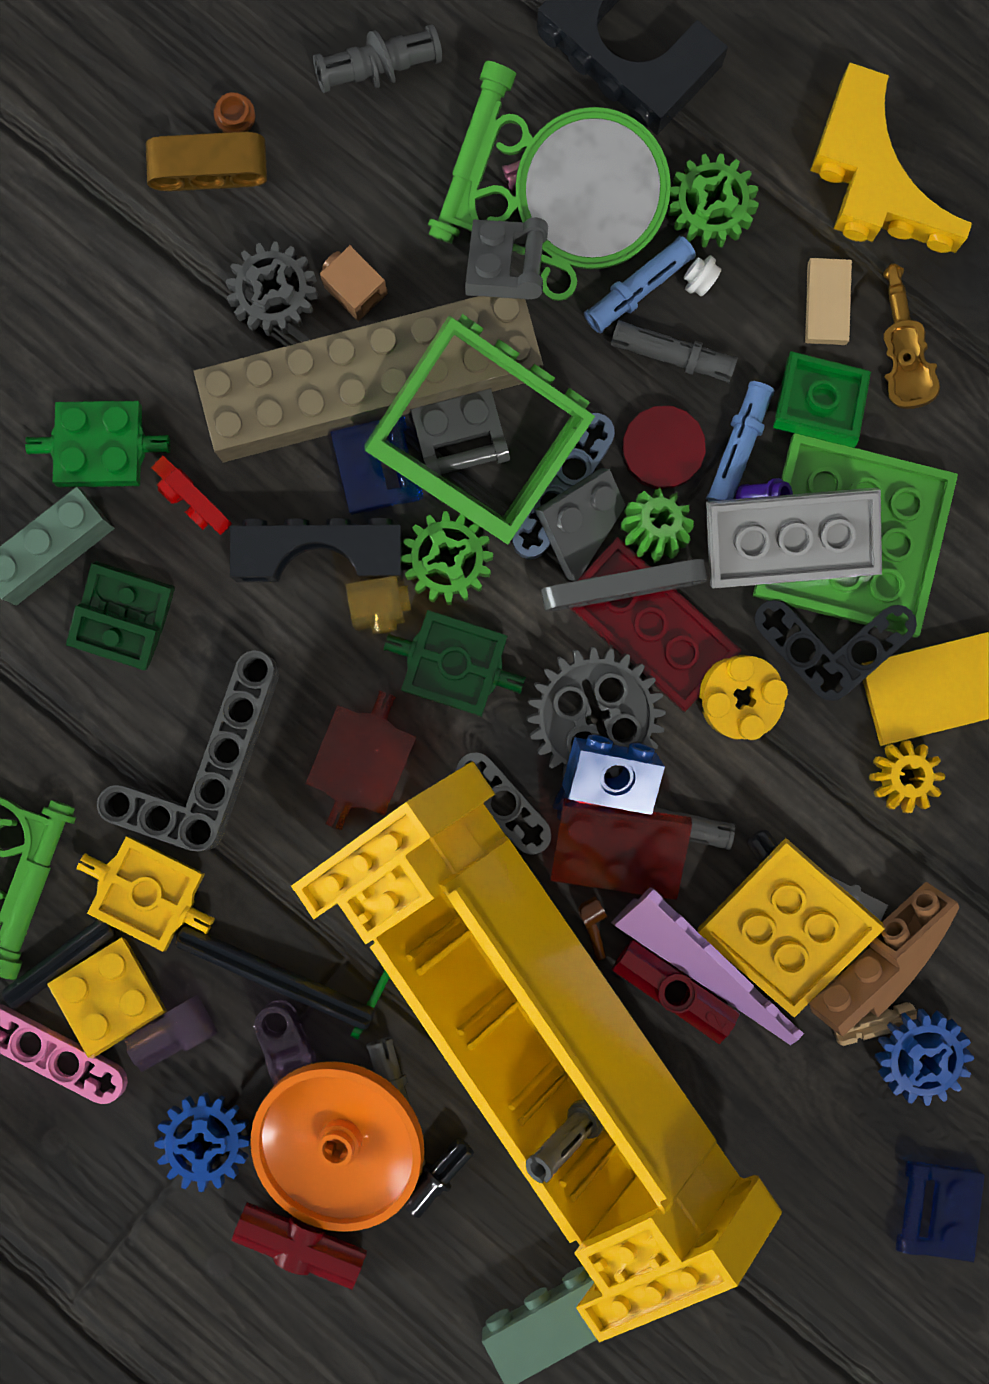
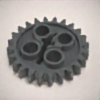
M590 646L588 658L583 659L580 652L574 649L572 663L568 664L559 656L557 662L560 670L557 673L548 668L544 669L550 681L547 684L534 683V686L542 695L541 698H530L528 700L530 705L538 708V713L527 716V721L539 724V728L532 731L530 737L536 740L544 739L537 752L539 755L549 752L553 753L548 762L551 768L563 762V776H565L571 752V741L574 735L578 732L586 731L592 735L599 736L596 725L591 720L585 719V717L591 715V708L582 686V681L585 679L590 682L596 706L601 711L606 710V714L602 715L600 720L607 738L613 741V745L629 748L630 743H639L653 749L658 748L657 743L650 736L651 733L664 732L663 727L654 723V718L666 715V711L654 707L653 703L660 700L663 695L661 692H649L648 689L654 684L656 679L653 676L640 678L645 667L643 664L638 663L631 669L628 668L630 655L624 653L616 662L614 661V649L608 647L603 658H599L596 647ZM611 677L617 678L620 683L619 694L610 700L602 699L599 694V687L602 681ZM566 691H575L580 696L581 702L579 707L570 713L562 712L558 707L559 697ZM621 718H628L633 723V730L630 736L620 740L614 738L612 735L613 724ZM611 766L605 773L609 772L612 778L619 776V769L624 766Z

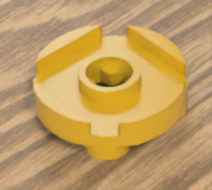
M750 655L733 656L716 662L707 671L700 686V699H702L704 710L702 713L706 722L718 733L733 739L756 740L771 730L782 715L788 695L787 686L781 680L777 670L767 661ZM748 687L751 691L749 694L751 701L748 705L743 704L738 709L735 706L738 699L733 695L736 689L744 691Z

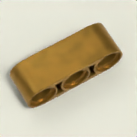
M232 132L159 136L146 141L147 185L152 189L159 191L239 188L259 186L267 182L265 138L258 133Z

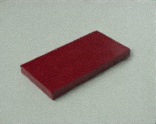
M617 537L577 581L649 568L650 566ZM675 589L570 608L621 656L624 653L630 655L629 663L632 666L638 663L643 664L645 667L641 674L644 677L653 676L656 679L653 685L683 713L700 696V686L707 671L716 662L737 656L742 651Z

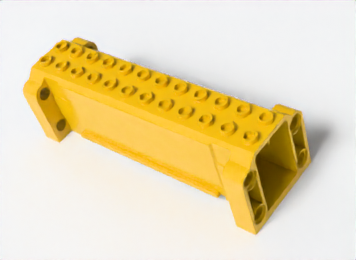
M472 761L405 802L291 887L313 919L338 904L365 945L372 940L375 942L370 946V949L569 1243L573 1241L579 1243L580 1246L574 1253L594 1281V1284L577 1305L576 1309L600 1343L737 1287L779 1220L782 1210L758 1175L742 1178L736 1172L708 1127L517 849L484 805V802L494 796L495 792ZM585 1099L604 1126V1130L598 1137L586 1139L573 1155L564 1162L549 1182L539 1183L535 1181L526 1170L527 1159L537 1152L549 1137L567 1120L568 1109L575 1101Z

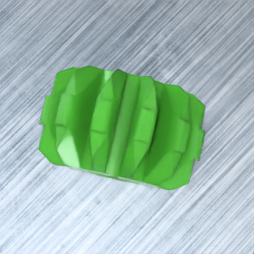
M661 488L655 490L652 497L645 491L638 494L636 502L628 503L624 511L627 517L621 523V530L629 533L625 539V546L637 544L639 546L637 556L642 557L646 551L650 552L654 563L660 561L663 554L669 559L676 557L679 548H686L691 540L688 533L694 527V520L686 517L690 511L689 505L678 506L676 504L678 500L677 493L672 494L669 499L664 498ZM654 522L659 523L661 528L655 527L653 525Z

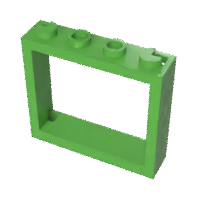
M464 314L461 315L458 321L449 315L365 443V451L508 545L595 416L586 410L590 402L574 390L569 388L564 395L552 387L551 384L555 377L536 364H533L531 369L528 370L515 360L520 353L498 339L493 346L480 337L484 330L480 325ZM454 335L571 415L504 516H501L386 439Z

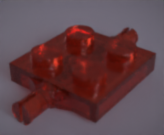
M379 690L371 714L356 713L337 705L305 783L326 792L335 800L325 824L333 827L338 812H341L335 826L336 829L343 830L351 807L367 808L385 815L416 739V736L396 729L387 721L396 697L389 694L384 708L381 709L387 694L386 692Z

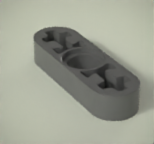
M474 752L462 757L456 771L464 767L469 761H473L475 764H479L482 761L487 766L483 771L484 776L490 782L493 781L495 776H498L502 781V784L492 788L495 794L499 791H508L514 795L516 808L507 816H500L493 811L491 807L493 796L484 802V805L502 831L524 853L538 854L544 851L551 841V829L547 822L486 755ZM523 807L530 812L529 816L523 818L525 822L531 827L539 824L543 829L539 835L542 842L538 846L532 842L525 846L521 842L525 834L517 824L513 831H510L505 823L517 818Z

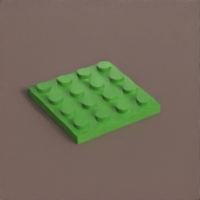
M794 433L791 437L781 480L790 484L793 494L876 487L881 490L882 574L755 585L752 597L768 601H782L792 607L867 625L885 608L891 605H902L909 608L916 617L917 627L912 637L920 636L958 474ZM890 613L886 617L889 625L885 630L897 631L900 634H905L908 631L905 622L909 618L906 614L903 613L897 617Z

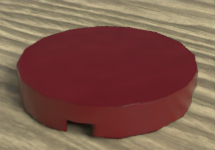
M654 406L640 412L627 428L622 441L625 465L629 473L645 486L656 490L659 488L662 490L676 486L679 487L687 483L699 471L706 454L705 436L699 423L687 411L674 406Z

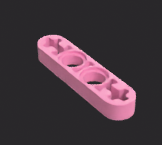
M0 1004V1026L9 1030L14 1028L15 1023L19 1025L11 1036L0 1030V1054L95 1103H111L126 1090L128 1083L127 1074L120 1065L100 1054L93 1059L88 1058L80 1044ZM25 1032H33L39 1036L41 1049L37 1055L30 1056L21 1050L20 1039ZM10 1036L9 1042L6 1044L5 1040ZM69 1051L77 1056L79 1068L74 1075H66L59 1070L57 1060L62 1052ZM90 1062L95 1065L90 1070V1073L97 1077H102L107 1073L113 1075L111 1083L116 1086L115 1089L111 1088L102 1093L99 1090L101 1082L92 1077L87 1078L84 1084L80 1082V1079L88 1071Z

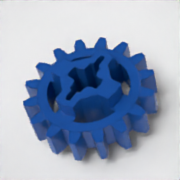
M918 1009L917 1019L913 1020L904 1012L901 1014L903 1022L901 1026L898 1027L891 1022L887 1024L888 1029L892 1033L890 1038L879 1037L878 1042L885 1049L884 1052L875 1054V1059L883 1066L878 1072L885 1082H889L888 1087L896 1096L902 1093L908 1103L912 1104L919 1095L925 1106H929L932 1095L936 1094L945 1102L947 1101L945 1090L951 1087L959 1092L962 1089L957 1082L959 1076L970 1077L971 1075L969 1070L963 1065L974 1060L972 1053L965 1048L971 1043L970 1039L963 1032H960L961 1027L953 1019L947 1021V1018L940 1011L936 1010L930 1019L924 1009ZM926 1054L927 1058L923 1060L921 1057Z
M202 1093L197 1104H195L190 1096H187L182 1100L183 1111L174 1105L167 1111L172 1121L163 1120L158 1125V1129L165 1133L166 1136L158 1138L154 1142V1147L165 1149V1154L157 1162L159 1165L170 1163L172 1169L169 1171L167 1178L170 1180L178 1174L183 1177L181 1188L186 1189L192 1181H197L199 1192H204L210 1180H212L217 1189L221 1188L225 1183L224 1173L234 1179L239 1173L235 1163L244 1164L249 1157L246 1152L240 1150L243 1147L249 1146L251 1141L250 1136L241 1135V1131L249 1122L247 1119L237 1121L234 1116L240 1107L235 1105L229 1110L223 1107L225 1097L222 1095L214 1104L210 1103L208 1093ZM194 1115L192 1129L177 1132L182 1121ZM215 1117L218 1118L221 1122H223V1124L226 1126L228 1130H224L215 1121ZM201 1133L204 1134L205 1141L212 1142L207 1150H203L202 1143L195 1142V1139ZM230 1151L227 1160L220 1166L213 1168L215 1155ZM180 1154H183V1156L192 1164V1166L187 1164L181 1158Z

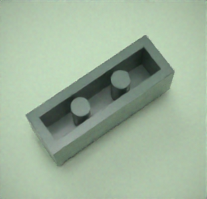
M75 487L0 546V598L17 606L115 529L90 496L78 487Z
M583 1266L567 1273L562 1278L563 1283L549 1291L546 1287L540 1288L524 1299L525 1304L511 1312L508 1309L500 1310L486 1320V1326L482 1328V1343L504 1384H518L597 1340L576 1309L577 1305L594 1284V1281Z

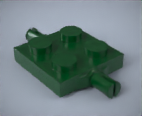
M427 610L421 630L414 637L413 641L389 633L386 640L402 647L387 642L384 645V651L387 650L407 657L408 671L401 689L402 692L480 717L483 716L488 697L495 690L496 686L520 694L523 686L507 680L524 684L526 678L525 676L502 670V654L508 638L507 635Z

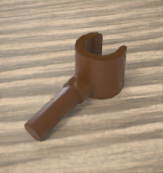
M592 897L580 904L578 913L590 935L596 960H602L606 958L596 923L606 918L607 915L597 898Z

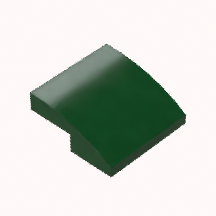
M97 561L91 563L82 602L75 606L66 645L146 671L158 645L172 602L175 586Z

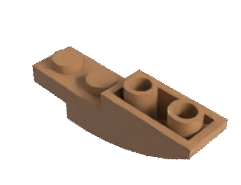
M925 882L883 921L885 929L869 944L870 947L808 1003L813 1014L842 1037L869 1012L879 1017L910 985L932 956L960 908L958 902L928 882Z

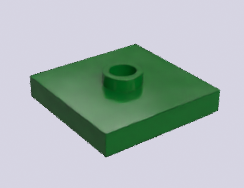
M790 351L786 362L773 428L855 448L860 437L871 371Z

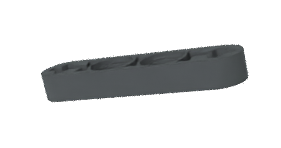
M694 559L543 588L541 593L544 609L546 612L689 587L704 583L708 579L704 560Z

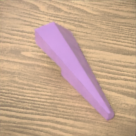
M649 887L638 900L634 898L611 922L614 926L789 1045L798 1041L804 1034L773 1003L768 1001L718 950L669 906L654 889Z

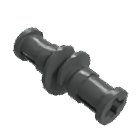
M432 24L425 26V31L406 36H393L386 41H383L376 30L369 31L366 46L346 48L344 52L324 57L320 53L313 55L315 73L323 93L330 92V87L352 81L354 83L361 82L368 77H371L374 87L379 88L380 74L385 73L389 82L395 83L394 70H407L410 66L432 61L434 64L442 62L439 36Z

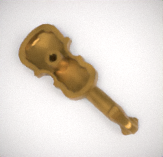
M891 264L883 272L884 278L889 281V298L894 324L884 333V341L888 348L886 354L888 358L893 360V370L885 375V379L888 381V393L892 403L899 408L914 409L928 405L939 395L940 384L936 375L937 364L928 363L925 360L924 353L928 346L925 342L924 327L920 322L913 321L910 318L906 290L901 280L904 268L897 264Z

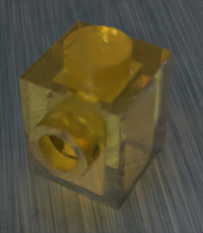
M396 576L346 584L352 625L356 631L372 628V634H384L398 630L397 624L405 623L404 611L411 610L410 597L407 585L399 587V581Z

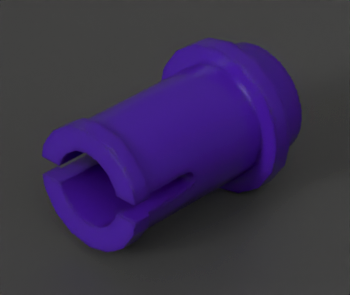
M773 478L764 484L740 485L736 492V499L792 495L793 491L788 482H784L780 478Z

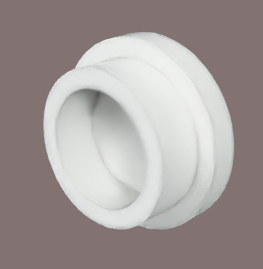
M710 255L704 261L698 257L684 275V279L688 281L685 287L687 292L690 294L696 292L698 295L703 296L711 288L721 272V268L715 264L716 259Z

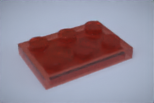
M564 798L551 871V881L642 895L650 887L662 898L677 900L692 829V817L653 812L650 815Z

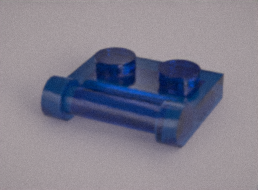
M401 416L389 433L388 439L391 443L409 454L404 432L407 431L405 417ZM380 420L331 431L351 515L396 504L412 503L424 497L421 487L397 471L400 487L388 490L381 461L365 451L364 445Z
M906 1161L905 1176L909 1177L902 1234L897 1235L895 1249L910 1255L923 1254L974 1262L985 1175L976 1170ZM935 1180L928 1238L919 1237L926 1181Z

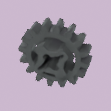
M273 242L271 251H265L261 243L256 244V255L251 256L246 251L241 252L245 262L242 266L235 263L231 264L230 267L236 278L226 279L228 289L234 292L228 295L227 299L231 307H237L234 313L239 321L248 318L247 325L251 331L254 332L261 324L267 336H271L275 326H279L283 334H288V323L292 321L295 325L301 327L303 323L299 315L302 312L312 315L313 308L307 300L318 298L316 288L310 286L317 282L314 271H307L309 263L305 256L296 260L297 254L294 247L290 246L285 253H281L278 242ZM292 273L299 280L298 292L295 291L293 286L289 285L292 280ZM276 284H278L280 288L278 291L273 289L276 286ZM246 286L254 292L251 306L246 300ZM266 287L271 288L268 294L264 290Z

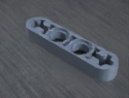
M592 413L595 418L588 426L590 429H594L597 425L602 426V435L606 438L604 441L601 439L595 440L590 448L589 454L597 455L596 458L593 460L585 451L574 448L566 459L576 458L581 460L586 467L585 475L578 480H571L563 474L561 466L512 538V546L520 557L536 559L541 557L549 548L551 543L543 527L538 534V540L542 543L540 547L532 545L529 550L522 547L524 539L520 534L522 532L530 534L534 529L537 520L530 519V516L534 513L538 517L535 509L540 507L541 499L549 493L559 495L596 471L609 450L615 435L614 425L607 416L600 413ZM587 431L584 432L577 443L581 449H583L589 435Z

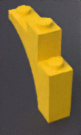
M849 63L840 82L810 170L818 173L822 179L828 182H845L849 184L834 229L843 232V235L848 239L859 242L866 240L873 242L882 228L895 238L903 240L912 238L927 243V247L933 251L956 253L968 238L972 223L956 217L931 201L917 188L898 161L889 138L885 118V93L889 75Z

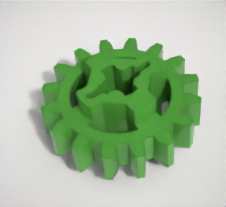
M707 154L701 156L699 166H696L691 160L687 161L684 169L685 174L676 172L673 180L675 187H671L670 200L673 203L669 205L668 216H679L674 225L675 230H681L686 227L689 230L686 239L690 242L696 235L700 236L702 247H706L709 240L715 238L719 247H723L726 235L737 241L742 233L741 228L749 229L753 218L750 215L756 213L759 205L755 200H751L756 197L758 186H747L752 175L750 170L740 174L737 171L740 161L736 159L728 166L724 164V154H719L715 163H710ZM731 187H733V188L735 189V191H736V193H737V195H738V198L735 197V196H733V192H732V188H731ZM720 191L719 199L714 204H710L708 209L705 210L707 201H710L712 197L715 198ZM687 203L693 206L694 215L689 211Z
M443 511L442 521L437 523L431 515L426 516L428 527L423 529L416 524L412 527L417 536L416 540H404V546L412 552L411 554L401 556V561L403 564L413 566V568L405 573L407 580L418 578L419 581L414 588L415 591L420 594L426 588L429 589V600L431 602H435L439 594L445 595L447 605H452L453 595L458 593L464 601H467L468 588L472 587L479 592L482 590L478 577H490L491 570L483 566V562L492 561L493 553L482 550V548L490 543V539L488 536L478 538L476 535L479 532L480 526L474 523L469 528L466 527L465 516L462 514L459 515L456 522L450 521L448 511ZM445 532L458 533L464 536L465 539L460 541L451 539L446 536ZM430 538L432 547L429 555L419 561L421 549ZM447 549L451 555L457 553L458 555L454 557L455 565L448 567L445 562L437 563L441 560V551ZM476 555L474 568L470 575L465 578L462 571L465 562ZM439 575L447 578L451 585L437 584L427 577Z

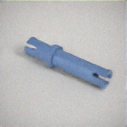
M678 236L674 242L649 260L624 282L617 281L610 287L611 292L589 310L584 311V317L593 330L601 334L606 327L625 312L632 313L638 308L637 303L665 282L666 279L686 263L696 257V253L690 242L683 236Z
M757 381L749 382L740 412L732 418L731 426L734 428L721 458L710 492L707 494L706 499L708 501L734 499L757 436L763 434L765 428L762 422L775 392L771 386Z

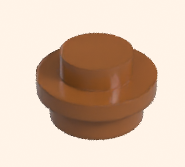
M227 93L215 105L214 119L217 126L224 133L247 132L255 122L254 106L242 94Z

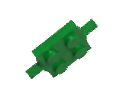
M139 401L55 402V426L51 437L28 436L25 439L27 443L25 444V449L28 455L51 454L53 458L52 482L56 487L140 486L141 464L145 453H170L171 450L169 435L145 436L142 428V405Z

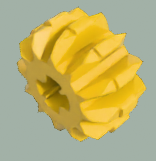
M910 740L902 741L899 749L893 744L887 745L885 747V754L888 759L878 756L873 760V763L881 768L882 772L869 775L871 781L882 782V786L874 791V795L876 797H883L889 794L886 807L895 809L901 804L903 813H912L915 804L920 809L929 808L930 803L927 795L939 797L942 794L940 789L933 785V782L944 780L946 776L941 772L934 773L932 769L941 762V759L938 756L925 759L928 754V746L921 744L914 750ZM902 769H911L913 771L914 778L909 779L913 784L901 783L900 776L905 775V773L901 772Z

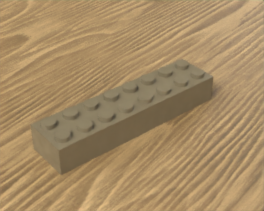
M477 296L194 370L214 452L224 463L379 422L449 315L458 321L461 315L464 314L484 328L480 334V337L494 346L497 340L500 339L520 354L515 361L526 369L530 370L533 364L543 369V361L526 300ZM454 335L402 415L410 414V409L491 388L492 392L524 383Z

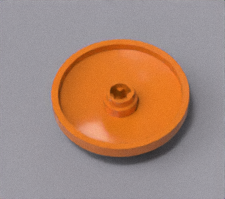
M319 1062L292 1071L279 1080L267 1094L256 1112L252 1125L251 1155L262 1185L274 1201L293 1217L321 1229L343 1232L358 1231L376 1226L388 1220L410 1198L422 1171L424 1139L420 1123L413 1108L402 1093L389 1081L375 1072L358 1065L344 1062Z

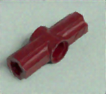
M633 939L624 947L611 969L660 1003L666 1010L676 1014L719 1045L728 1037L736 1025L740 1015L738 1011ZM674 980H680L686 986L685 996L678 1002L667 1001L664 996L666 986Z
M248 1202L244 1207L231 1240L272 1257L276 1265L288 1272L297 1275L312 1273L353 1290L367 1254L365 1249L325 1234V1229L304 1223L293 1216L288 1219Z

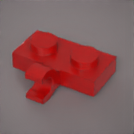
M164 456L151 467L162 478L156 484L158 492L172 504L178 503L181 500L186 501L190 507L185 513L202 530L210 525L221 535L232 524L193 485V481Z

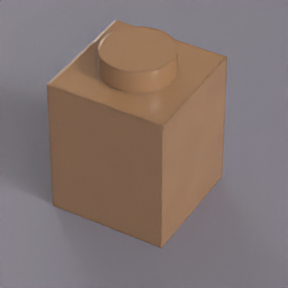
M351 245L342 253L340 251L333 253L322 266L323 271L320 273L324 288L357 321L363 318L388 294L385 280Z

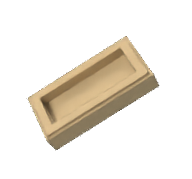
M810 258L808 261L805 343L847 345L849 342L852 260Z

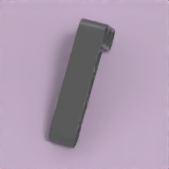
M256 650L246 652L238 659L186 805L135 787L113 785L104 789L97 799V810L102 819L111 824L190 851H207L219 845L224 836L279 679V668L274 659ZM255 661H265L268 667L266 677L260 682H251L248 677V668ZM249 700L254 708L253 715L247 722L239 723L235 719L234 708L240 701ZM232 739L239 746V755L233 762L226 763L220 756V748L224 742ZM217 779L224 785L225 795L220 802L214 804L206 796V787L211 781ZM119 793H124L130 802L129 809L123 816L117 815L112 807L113 800ZM160 806L166 808L170 814V822L163 830L157 829L152 822V814ZM199 820L207 822L211 830L210 837L204 844H199L192 837V827Z

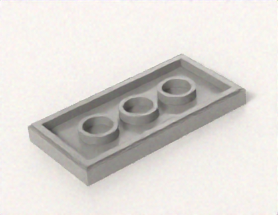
M877 487L706 502L709 575L712 588L882 574L881 490Z

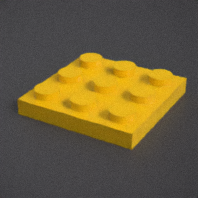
M785 838L698 927V933L795 1018L885 928L883 922Z

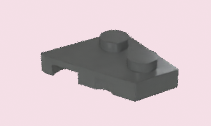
M598 469L535 509L564 574L569 580L576 581L582 576L626 506L610 469Z

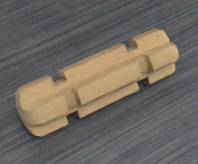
M906 1002L893 1006L894 1010L887 1008L879 1017L870 1012L843 1037L833 1030L834 1036L838 1044L846 1046L857 1043V1038L867 1040L891 1033L887 1027L889 1022L899 1027L903 1024L901 1019L902 1013L905 1012L913 1020L917 1019V1011L913 1004Z

